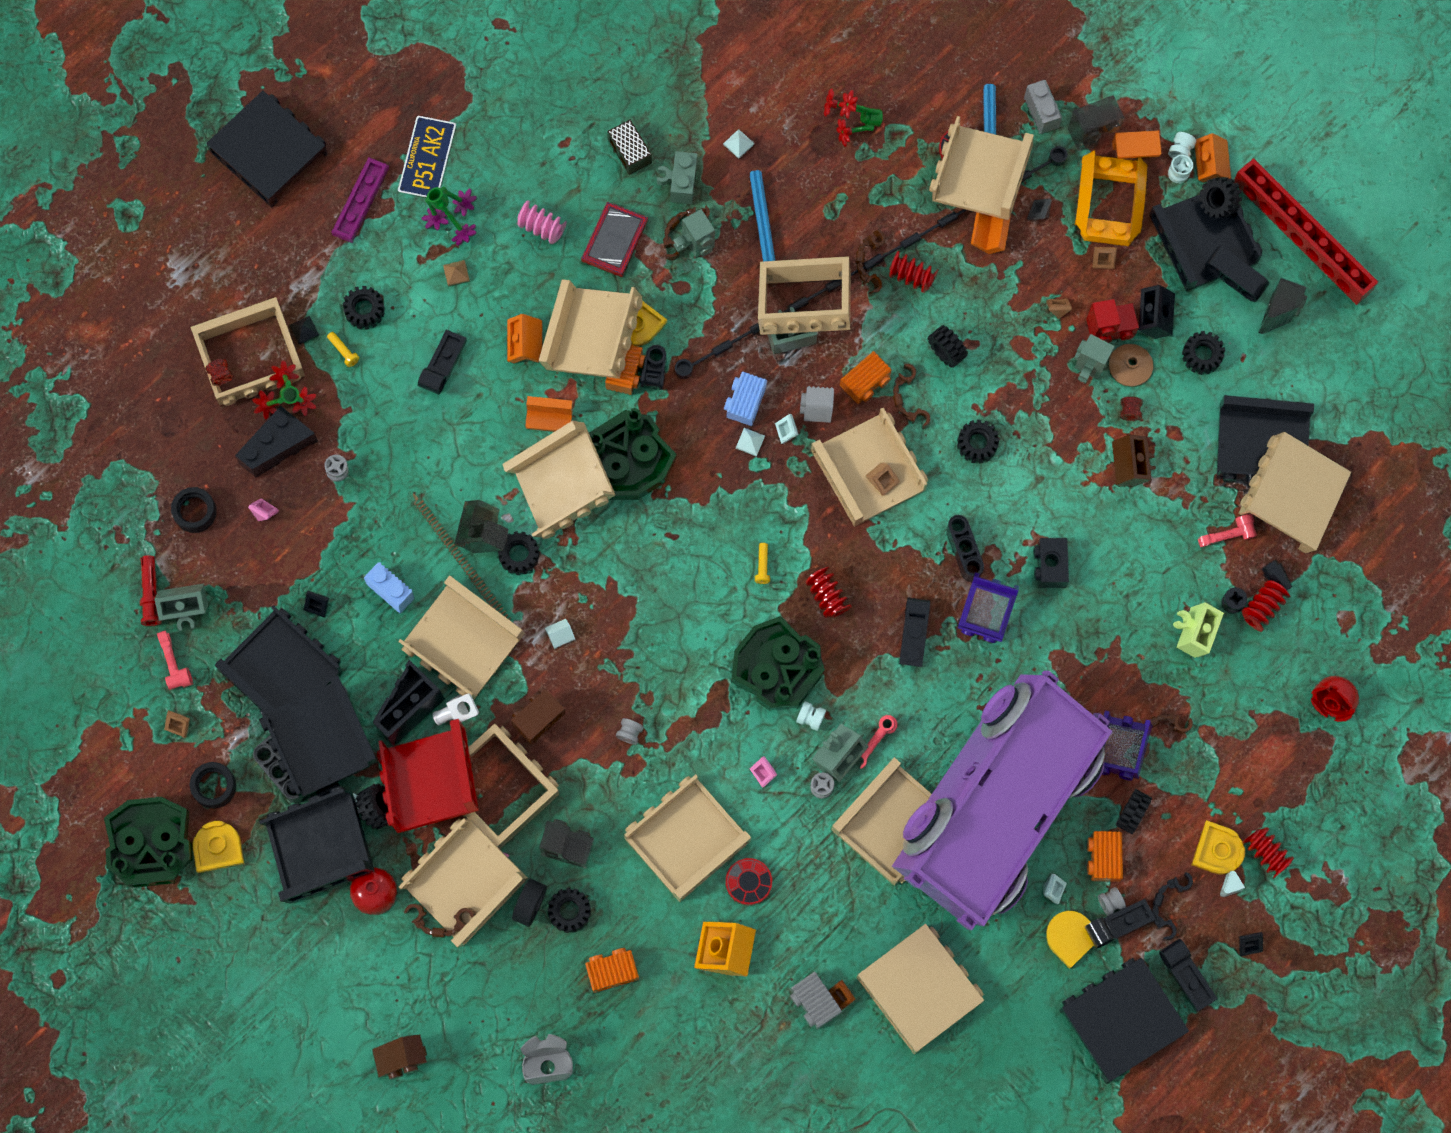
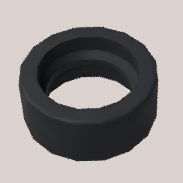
M198 487L183 489L174 497L171 503V513L176 524L187 532H202L208 529L216 518L217 508L214 500L204 489ZM191 498H200L207 505L205 517L197 522H188L181 515L182 504Z
M217 762L204 763L196 768L191 775L189 784L191 794L196 801L206 808L213 809L223 807L229 803L234 797L237 787L235 777L228 767ZM219 772L225 777L227 782L225 792L220 797L214 799L203 796L199 788L200 780L207 773Z
M530 878L518 898L512 920L530 927L540 909L547 885Z

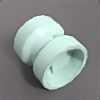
M1185 132L1176 133L1174 145L1170 147L1168 155L1172 159L1177 155L1190 157V150L1195 147L1196 139Z
M1186 155L1174 157L1168 170L1169 179L1179 184L1187 181L1193 169L1192 159Z
M805 701L796 722L801 725H810L811 729L818 731L826 709L821 707L815 708L811 703Z

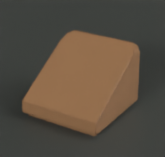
M883 462L866 475L870 483L883 496L900 482L889 464Z

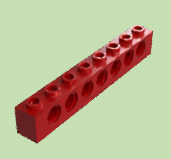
M1254 158L1237 172L1234 183H1238V188L1356 305L1374 290L1378 281Z

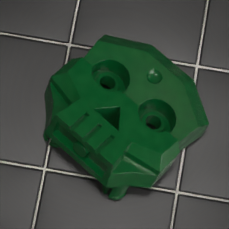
M631 408V411L624 410L589 432L615 493V496L610 498V500H639L665 483L677 458V454L660 437V429L651 416L641 414L637 408ZM624 439L623 446L617 444L619 441ZM647 447L649 450L643 453L640 449ZM619 465L620 469L613 470L612 466Z
M781 616L760 623L750 630L734 651L731 682L756 695V702L769 711L780 708L798 709L824 674L825 669L821 658V647L807 635L800 636ZM788 647L790 652L784 654L782 648ZM767 674L769 679L765 681L760 676ZM788 675H797L790 684Z
M163 797L127 800L104 817L110 847L105 849L106 868L131 888L175 884V880L180 872L193 861L192 843L187 840L189 811ZM170 834V839L163 841V835ZM129 838H134L132 845H127ZM151 855L157 861V863L146 864Z

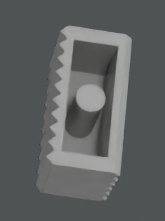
M1046 80L1028 85L1024 100H1026L1025 103L1028 104L1027 107L1031 111L1030 114L1034 119L1033 122L1036 123L1037 130H1039L1038 133L1043 134L1058 129L1062 116Z
M808 386L806 393H802L800 414H804V421L831 423L834 389L832 387L829 389L828 387L820 388L818 386L815 388L813 386L811 388Z
M813 972L791 987L792 994L790 998L797 1007L802 1006L806 1012L803 1017L810 1027L815 1025L818 1030L842 1013V1010L816 972Z

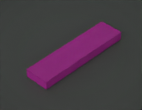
M368 157L331 232L333 236L353 243L389 170V165Z

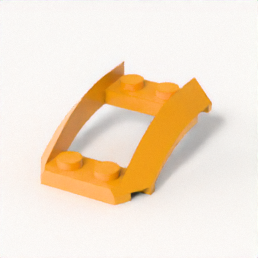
M1094 150L1082 157L1075 225L1081 230L1080 234L1085 241L1129 246L1134 241V238L1141 233L1146 195L1147 164L1142 158H1138V161L1095 156ZM1093 178L1135 184L1131 223L1088 218Z

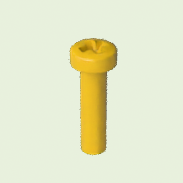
M330 332L327 338L345 358V365L347 367L356 365L360 359L358 354H352L334 332Z
M767 543L759 544L758 575H755V582L757 584L770 583V576L767 575Z

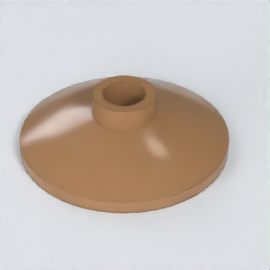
M1125 344L1113 351L1108 366L1111 376L1118 383L1128 387L1142 385L1150 378L1153 371V360L1148 351L1136 344ZM1134 360L1136 365H1130L1128 361Z

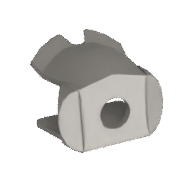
M548 1034L546 1040H539L537 1036H534L525 1042L521 1047V1051L525 1055L522 1063L525 1081L535 1085L563 1081L570 1078L573 1072V1062L569 1052L565 1050L567 1042L552 1034ZM543 1062H553L555 1069L551 1074H544L541 1071Z

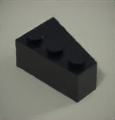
M280 406L239 450L235 457L243 468L254 477H258L279 465L284 459L300 453L299 451L303 448L317 443L318 440L313 431Z
M410 660L406 663V668L400 679H397L389 698H386L373 721L377 730L393 746L400 742L445 699L440 689Z

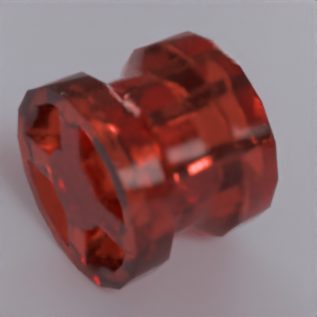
M226 359L214 360L205 367L207 373L211 375L210 380L214 386L223 385L233 378L232 372L227 368L228 362Z
M1138 397L1121 398L1120 405L1122 406V411H1120V418L1126 421L1142 419L1140 407L1143 405V400Z

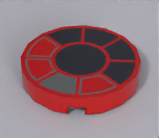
M745 858L738 860L730 867L726 874L725 886L728 894L735 902L753 906L761 903L768 897L772 888V876L770 870L763 862L757 859Z

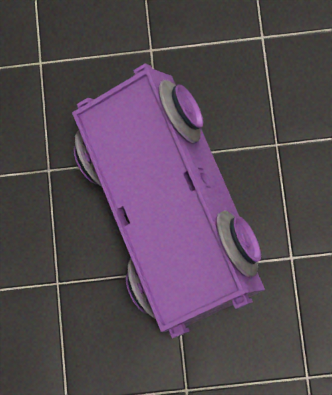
M1043 671L1042 675L1020 674L1013 686L1007 685L992 696L982 712L981 722L928 801L921 805L909 818L903 831V838L905 839L903 850L892 865L895 870L904 876V880L913 887L921 889L955 916L957 922L968 930H973L975 925L985 926L991 916L1010 910L1020 900L1028 884L1027 860L1066 801L1073 796L1080 797L1087 793L1103 773V760L1105 756L1103 745L1112 733L1107 727L1110 721L1100 713L1092 715L1056 685L1059 679L1050 671ZM1039 822H1041L1040 825H1039L1036 829H1034L1035 826H1036Z

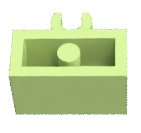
M1206 602L1191 607L1189 613L1184 610L1177 612V615L1182 617L1183 623L1176 621L1173 623V626L1177 629H1183L1176 648L1194 658L1209 654L1224 613Z

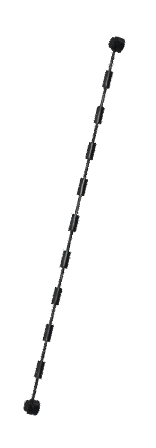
M1061 146L1052 148L1049 161L1031 171L1027 169L1024 172L1022 182L1031 178L1032 173L1050 163L1055 166L1063 165L1068 156L1066 149ZM963 209L957 213L953 211L939 219L936 225L920 234L916 232L902 240L899 246L883 255L878 254L862 264L863 270L868 271L884 261L883 258L901 248L906 249L919 242L921 237L938 227L943 228L954 222L960 214L967 210ZM858 270L853 271L851 276L857 274ZM842 279L828 282L825 284L824 289L808 298L804 296L787 306L788 309L782 313L789 312L790 307H793L795 311L808 305V301L825 291L831 292L841 286ZM759 323L749 327L750 331L732 341L728 339L712 348L711 353L693 363L687 359L677 361L675 364V374L681 379L689 378L692 375L693 366L712 355L716 357L732 348V344L749 334L755 335L759 333Z

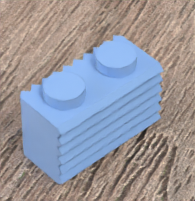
M745 372L741 373L740 378L735 377L731 389L734 390L733 397L727 398L724 410L727 411V418L752 426L767 388V380Z
M381 562L377 563L364 577L366 585L399 613H402L414 600L412 589H409L405 583H402V580L395 577V574H392Z

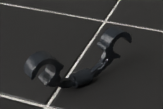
M1187 872L1184 873L1188 881L1187 886H1180L1175 877L1168 880L1166 885H1163L1158 893L1155 894L1152 912L1156 918L1154 923L1157 926V930L1163 926H1168L1171 929V935L1164 937L1163 941H1169L1174 938L1177 930L1171 919L1164 921L1162 917L1158 916V907L1162 906L1165 897L1162 894L1167 888H1175L1178 893L1191 888L1193 879Z

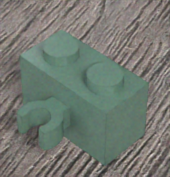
M675 151L673 171L665 166L658 167V173H663L666 176L664 178L657 177V184L666 185L671 183L670 202L692 205L697 170V153Z
M702 209L682 219V235L673 240L675 243L673 246L677 252L684 250L688 246L695 258L700 255L705 256L715 247V229Z
M790 307L789 312H795L794 308ZM817 332L767 335L774 355L814 345L817 343L818 334Z
M1090 334L1087 341L1083 339L1074 357L1077 360L1074 368L1081 371L1078 380L1085 384L1089 376L1099 380L1115 346Z
M204 583L158 591L155 597V604L159 621L179 618L177 621L179 631L183 629V621H188L191 629H193L196 621L192 615L204 614L208 608Z
M840 724L836 730L830 733L829 739L823 742V746L817 750L812 758L820 771L828 773L838 782H841L868 748L861 735L843 724Z

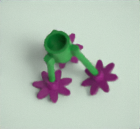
M444 186L431 189L425 199L429 206L427 209L429 215L421 218L423 221H428L425 228L429 229L434 225L438 231L440 223L444 225L449 224L448 220L445 219L448 217L457 228L455 231L457 236L452 238L451 241L456 242L457 246L461 245L463 241L468 243L470 241L469 237L476 234L474 230L476 225L473 224L469 227L468 224L461 226L447 209L449 204L448 197L454 199L452 202L457 205L454 213L461 211L464 217L467 214V209L474 210V206L471 203L477 197L471 196L472 190L470 188L465 194L459 190L458 196L448 191Z

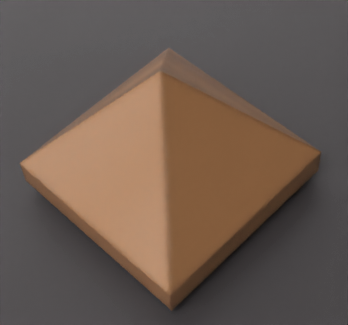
M1094 247L1092 268L1115 269L1117 248Z
M465 260L443 265L448 286L470 281Z
M1069 299L1046 300L1049 310L1058 319L1072 310Z
M168 710L164 730L186 738L190 718Z

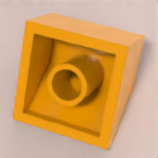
M703 922L694 968L730 976H747L756 930L738 923Z

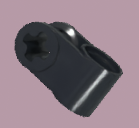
M652 345L647 349L640 387L651 386L663 390L666 373V351L662 346ZM659 354L662 356V359L660 361H653L651 356Z

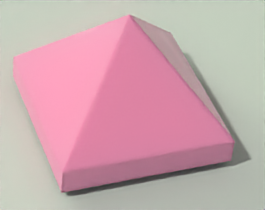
M262 498L248 507L258 521L267 520L279 512L276 507Z
M765 756L760 758L750 768L762 788L777 776L776 771Z

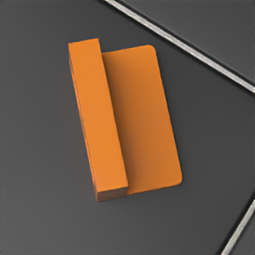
M1159 131L1115 133L1112 147L1113 150H1116L1118 159L1161 156Z
M1213 133L1196 139L1195 153L1198 180L1206 182L1217 177H1228L1231 179L1227 140Z
M976 212L971 244L988 254L1004 251L1010 219L1006 220Z
M525 314L507 319V362L517 363L528 359L539 363L542 350V320Z
M527 396L526 429L555 432L572 421L573 402L571 400Z

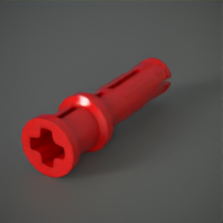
M146 555L140 558L143 597L140 600L143 612L141 625L157 626L162 623V620L159 621L155 604L157 594L155 557Z

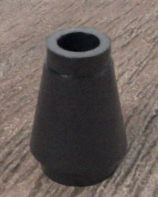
M1277 559L1261 569L1264 573L1263 576L1268 581H1275L1286 590L1293 587L1282 562L1279 563Z

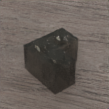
M1114 95L1073 110L1068 131L1078 151L1083 149L1090 150L1098 145L1101 134L1118 131L1125 117Z
M481 500L465 501L454 544L473 553L504 551L509 529L497 524L500 509Z
M554 819L553 822L547 821L539 850L541 856L586 869L594 845V838L590 837L591 834L586 831L577 830V833L572 832L566 822Z

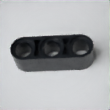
M1217 246L1205 263V267L1211 273L1252 302H1257L1270 284L1264 276L1222 246Z
M954 515L948 522L946 533L962 577L966 581L972 582L974 574L970 573L967 567L970 565L977 567V573L981 577L984 563L968 520L962 515ZM959 524L963 530L957 532L953 530L952 525ZM967 545L971 551L962 552L959 546Z

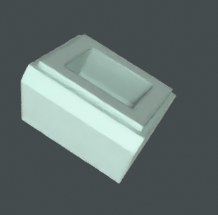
M566 619L545 628L554 649L575 640L572 629Z
M1230 871L1226 875L1220 892L1221 897L1241 892L1245 888L1235 871Z

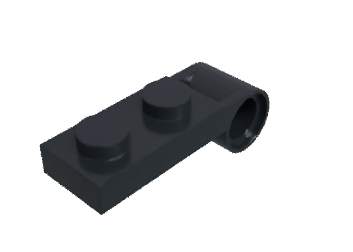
M446 329L428 367L424 368L421 372L417 385L439 395L453 371L467 342V338Z
M907 597L899 664L922 667L930 600Z
M1143 899L1105 918L1101 917L1085 926V929L1097 949L1155 922L1156 918L1146 900Z
M1177 939L1159 951L1161 959L1196 1013L1218 999L1190 958V951L1181 939Z

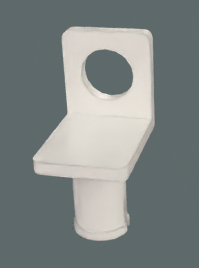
M468 693L463 696L458 695L447 702V707L433 712V718L437 725H442L447 721L458 718L463 722L478 715L479 711L471 694ZM464 702L469 704L470 712H468Z

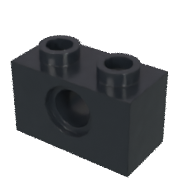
M1161 285L1141 289L1138 329L1140 332L1153 339L1173 335L1175 293Z
M1040 538L1033 549L1034 559H1038V567L1034 569L1035 581H1038L1039 588H1066L1069 583L1067 538ZM1045 560H1054L1056 566L1049 567L1046 565Z

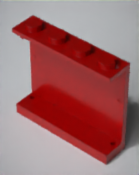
M459 718L450 721V731L390 748H387L382 740L378 741L380 750L377 751V757L383 771H380V778L386 790L383 792V799L385 804L388 805L389 811L386 813V820L388 825L392 826L397 833L479 811L466 728Z

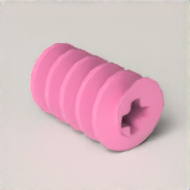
M527 200L518 214V227H525L528 232L533 231L535 236L541 234V239L543 240L549 238L550 244L556 243L565 230L567 220L561 225V217L558 216L553 221L552 212L544 216V208L538 213V205L535 204L530 209V201Z

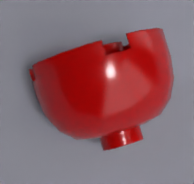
M1336 675L1322 679L1311 693L1313 694L1311 703L1314 708L1326 718L1328 714L1335 717L1334 721L1337 722L1349 720L1359 704V693L1355 685L1348 679Z
M374 867L375 872L352 880L350 898L354 906L362 913L381 915L395 904L397 884L393 876L386 870Z

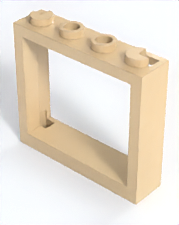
M849 257L760 262L758 304L760 335L850 330L851 270ZM842 279V309L766 314L767 284Z
M276 297L191 327L219 406L232 405L238 399L244 397L252 398L260 390L271 391L277 389L278 380L271 381L269 378L272 375L222 392L204 343L206 339L275 315L277 317L293 364L296 365L292 373L299 376L298 379H290L291 382H297L301 377L305 376Z
M494 724L469 746L470 758L496 736L547 790L499 836L475 812L463 815L465 818H470L501 849L559 795L557 789L559 785L551 776L546 778L542 774L543 768L535 759L530 761L525 756L527 751L520 743L515 745L509 739L511 734L503 726L499 728Z

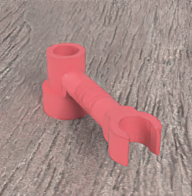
M1246 514L1235 518L1237 528L1201 536L1198 539L1200 547L1242 535L1244 540L1256 537L1257 533L1253 524L1255 523L1253 514Z
M166 630L157 633L170 676L165 677L168 689L172 690L181 686L185 688L193 685L189 669L186 667L178 670L170 634Z
M885 715L880 719L879 729L869 740L868 748L861 756L864 762L860 769L866 766L868 757L883 737L897 730L898 722L893 716ZM886 720H890L892 722V726L890 728L884 727V722Z

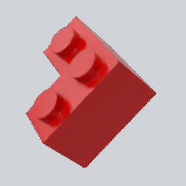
M1114 299L1092 303L1086 318L1089 333L1108 343L1114 339H1132L1139 329L1133 303L1116 306Z

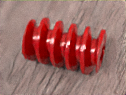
M898 250L889 268V277L893 278L898 274L897 281L901 282L906 278L905 285L909 286L914 282V289L917 290L922 285L921 292H927L931 288L939 269L934 273H931L932 266L924 270V262H921L918 266L915 265L916 258L907 262L908 255L905 254L902 258H899L900 251Z
M825 567L814 572L806 580V585L812 586L810 592L811 594H816L814 597L815 601L820 602L819 608L821 610H825L823 616L834 618L845 613L852 606L851 604L843 605L847 597L839 598L843 590L834 589L838 581L830 582L834 574H826L825 572L830 567Z
M1271 580L1265 582L1264 587H1261L1258 591L1259 594H1255L1253 601H1250L1247 607L1242 610L1244 620L1259 632L1264 630L1261 623L1264 625L1270 623L1266 616L1272 619L1275 617L1271 610L1276 612L1281 610L1277 603L1281 605L1286 604L1283 596L1290 598V594L1282 585Z
M1259 828L1242 843H1251L1248 851L1257 850L1254 858L1263 857L1260 865L1269 864L1266 872L1271 873L1275 871L1274 879L1291 865L1294 857L1285 858L1288 850H1278L1281 842L1272 843L1275 835L1266 836L1269 828Z

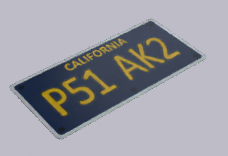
M417 116L398 187L399 192L427 197L431 189L435 187L440 188L456 123Z

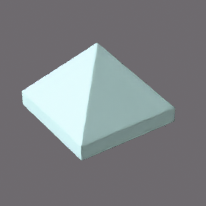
M738 129L723 145L739 159L754 143Z
M792 414L775 423L781 444L798 435Z
M744 428L736 449L757 456L765 435Z
M1051 874L1043 885L1044 896L1055 904H1059L1066 887V882L1057 875Z

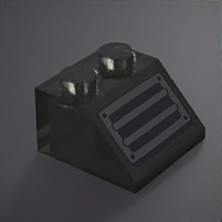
M1281 278L1271 295L1258 333H1267L1290 323L1294 316L1298 317L1301 308L1303 309L1307 300V296L1304 295L1306 287Z

